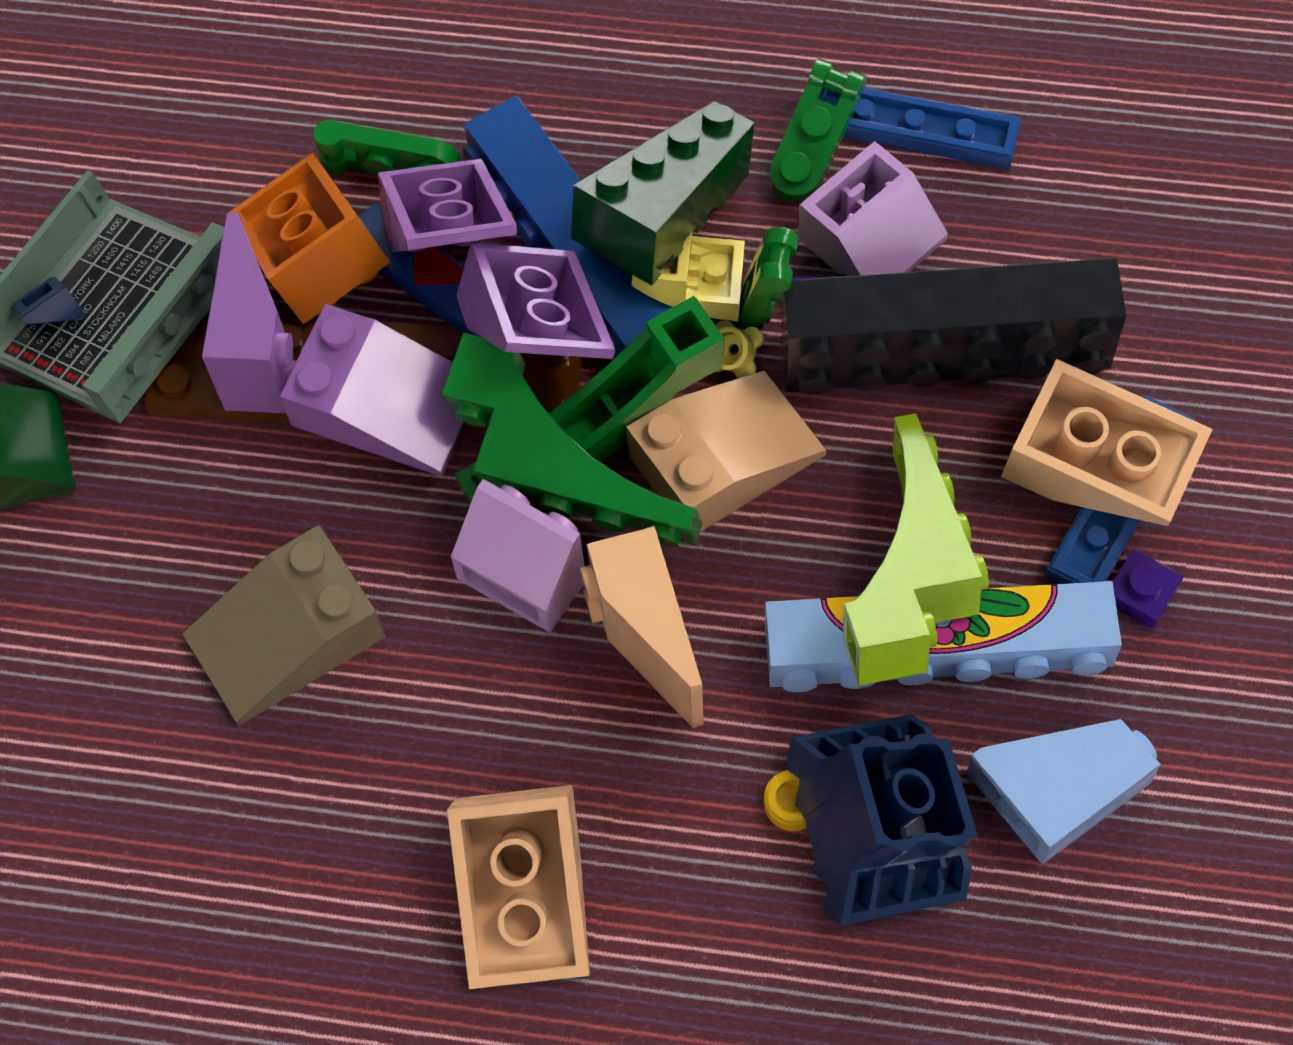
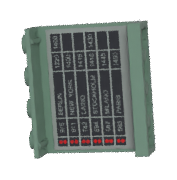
M87 170L0 275V367L121 424L210 310L224 227L212 222L201 237L110 199L94 173ZM52 276L56 277L68 289L86 314L78 320L25 324L13 310L12 306L14 302Z

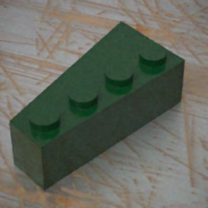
M714 101L574 184L571 239L652 286L661 276V268L667 260L674 261L683 251L686 238L692 232L698 233L706 225L708 213L713 208H720L749 175L755 122L734 112L730 107Z

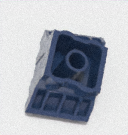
M913 714L791 737L786 769L800 779L795 806L801 810L807 825L813 848V873L828 885L823 909L827 915L843 926L965 901L967 899L972 867L965 846L977 839L978 835L949 739L939 740L934 737L931 727Z

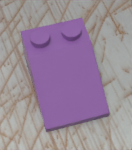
M482 159L378 173L382 221L392 252H419L428 247L449 244L468 247L471 242L480 243L484 239L517 235V224Z
M227 212L202 358L226 411L286 413L279 396L297 362L293 356V338L291 333H285L239 214Z
M471 242L456 295L467 329L504 352L613 359L615 353L614 345L575 251Z
M328 304L324 305L279 396L291 426L441 477L466 425L465 422L454 416L455 412L442 395L453 364L452 361L374 319Z

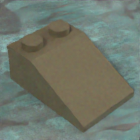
M320 525L271 552L182 634L238 726L386 638L376 610Z

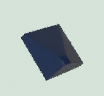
M52 276L18 299L12 306L13 310L25 324L78 320L86 315L68 289L56 277Z

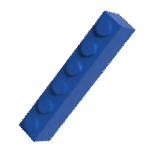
M516 95L464 123L467 146L462 148L466 161L483 160L507 208L516 217L517 230L528 247L534 248L537 246V248L575 251L614 345L615 353L613 359H615L646 327L648 320L667 311L672 306L657 301L631 286V273L571 239L573 185L581 180Z

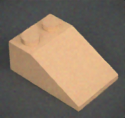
M1056 359L1012 448L1001 477L1052 501L1168 526L1213 429Z
M765 371L674 398L626 426L630 459L658 496L697 509L703 523L701 531L826 455V449Z
M655 526L587 544L590 565L580 567L585 587L584 596L591 622H603L608 641L692 728L704 725L702 681Z
M573 785L456 798L447 809L469 989L589 976L590 968L580 843Z

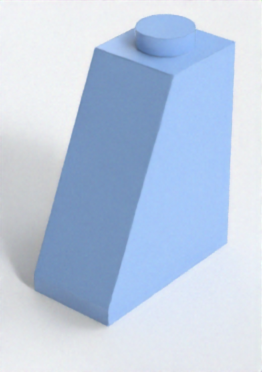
M1119 719L982 747L972 754L967 775L1040 863L1044 864L1150 785L1161 764L1156 760V750L1148 738L1137 730L1132 732Z

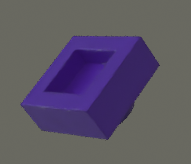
M1133 548L1113 580L1116 609L1154 629L1179 588L1184 576Z

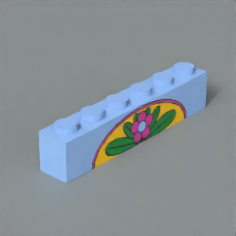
M1113 582L1053 584L981 590L979 615L935 623L937 646L929 648L928 672L891 680H898L899 683L904 685H921L930 682L933 677L956 676L958 680L963 682H976L989 678L991 674L1014 673L1016 677L1028 679L1044 676L1050 670L1072 669L1073 673L1078 675H1092L1103 672L1107 667L1114 666L1122 646ZM859 596L765 602V632L770 687L783 686V689L789 692H805L816 688L817 684L840 683L842 687L849 689H860L874 684L858 685L843 642L844 603L856 601Z

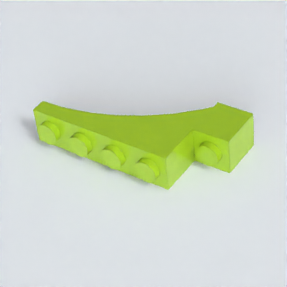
M916 413L894 417L893 458L901 482L903 508L897 532L883 563L866 589L856 601L844 603L843 642L859 686L927 673L929 648L937 646L935 623L979 615L981 590L988 589L989 586L988 571L982 555L974 556L970 547L971 531L968 519L964 513L957 514L954 508L955 497L951 478L948 473L941 474L937 466L938 451L935 439L932 434H924Z

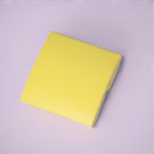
M691 233L684 241L683 251L674 261L667 260L661 268V276L652 286L632 275L631 286L645 295L672 307L695 295L710 318L738 322L745 241L692 236Z

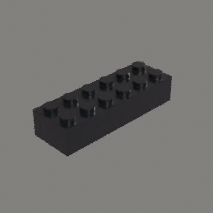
M1117 258L792 280L790 289L783 292L781 337L787 392L801 391L805 394L815 395L827 392L830 389L852 387L862 391H872L884 385L910 384L915 387H928L939 381L964 380L968 383H983L993 378L1012 376L1034 380L1049 374L1056 359L1091 375L1097 374L1102 370H1110L1127 316Z

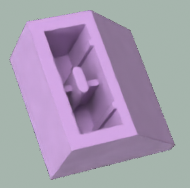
M875 141L799 205V240L838 274H845V276L910 272L944 243L948 237L946 229L914 173Z
M483 479L476 488L451 555L456 577L459 581L550 633L584 585L580 567L585 566L580 533H578L577 527L566 517L555 512H550L549 515H546L530 506L529 500L518 490L507 485L498 488Z

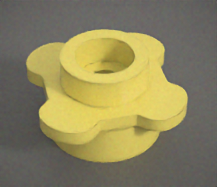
M729 320L719 321L715 326L725 340L722 368L715 372L731 371L738 378L754 374L756 372V365L754 363L756 350L763 344L764 340L762 332L756 327H748L747 329L737 328ZM736 344L739 348V351L737 354L733 355L731 353V347Z

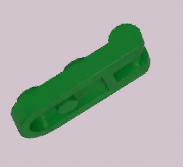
M820 58L816 60L807 86L771 164L772 187L778 196L786 201L802 202L821 187L862 96L867 76L855 71H851L848 75L834 70V65L831 62ZM826 89L841 94L837 106L821 100Z
M335 120L320 122L313 132L315 144L320 151L321 164L326 172L332 175H339L345 173L348 169H353L378 177L379 172L460 162V155L456 149L444 141L430 137Z
M781 227L771 228L766 231L741 286L738 322L734 321L735 327L747 329L748 327L758 328L760 323L769 324L775 302L779 303L783 292L788 291L791 287L793 270L788 265L790 257L796 255L799 236L796 232Z

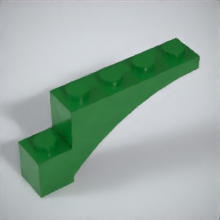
M694 295L648 320L646 327L615 359L581 389L550 412L549 415L570 438L590 456L600 462L628 446L626 426L674 399V394L722 368L725 339ZM476 462L455 474L457 483L470 504L476 488L481 483L473 472Z
M463 333L442 395L455 412L454 416L457 419L478 427H486L487 422L490 421L473 470L480 482L484 479L498 488H501L503 485L510 486L522 493L527 499L540 502L538 507L547 513L555 512L566 518H570L572 512L593 517L592 522L595 525L606 530L622 533L625 531L626 526L638 530L655 526L661 545L679 547L680 541L693 545L697 544L703 523L696 508L658 496L624 479L590 456L559 427L539 403L523 377L526 364L520 353L504 352L482 337Z

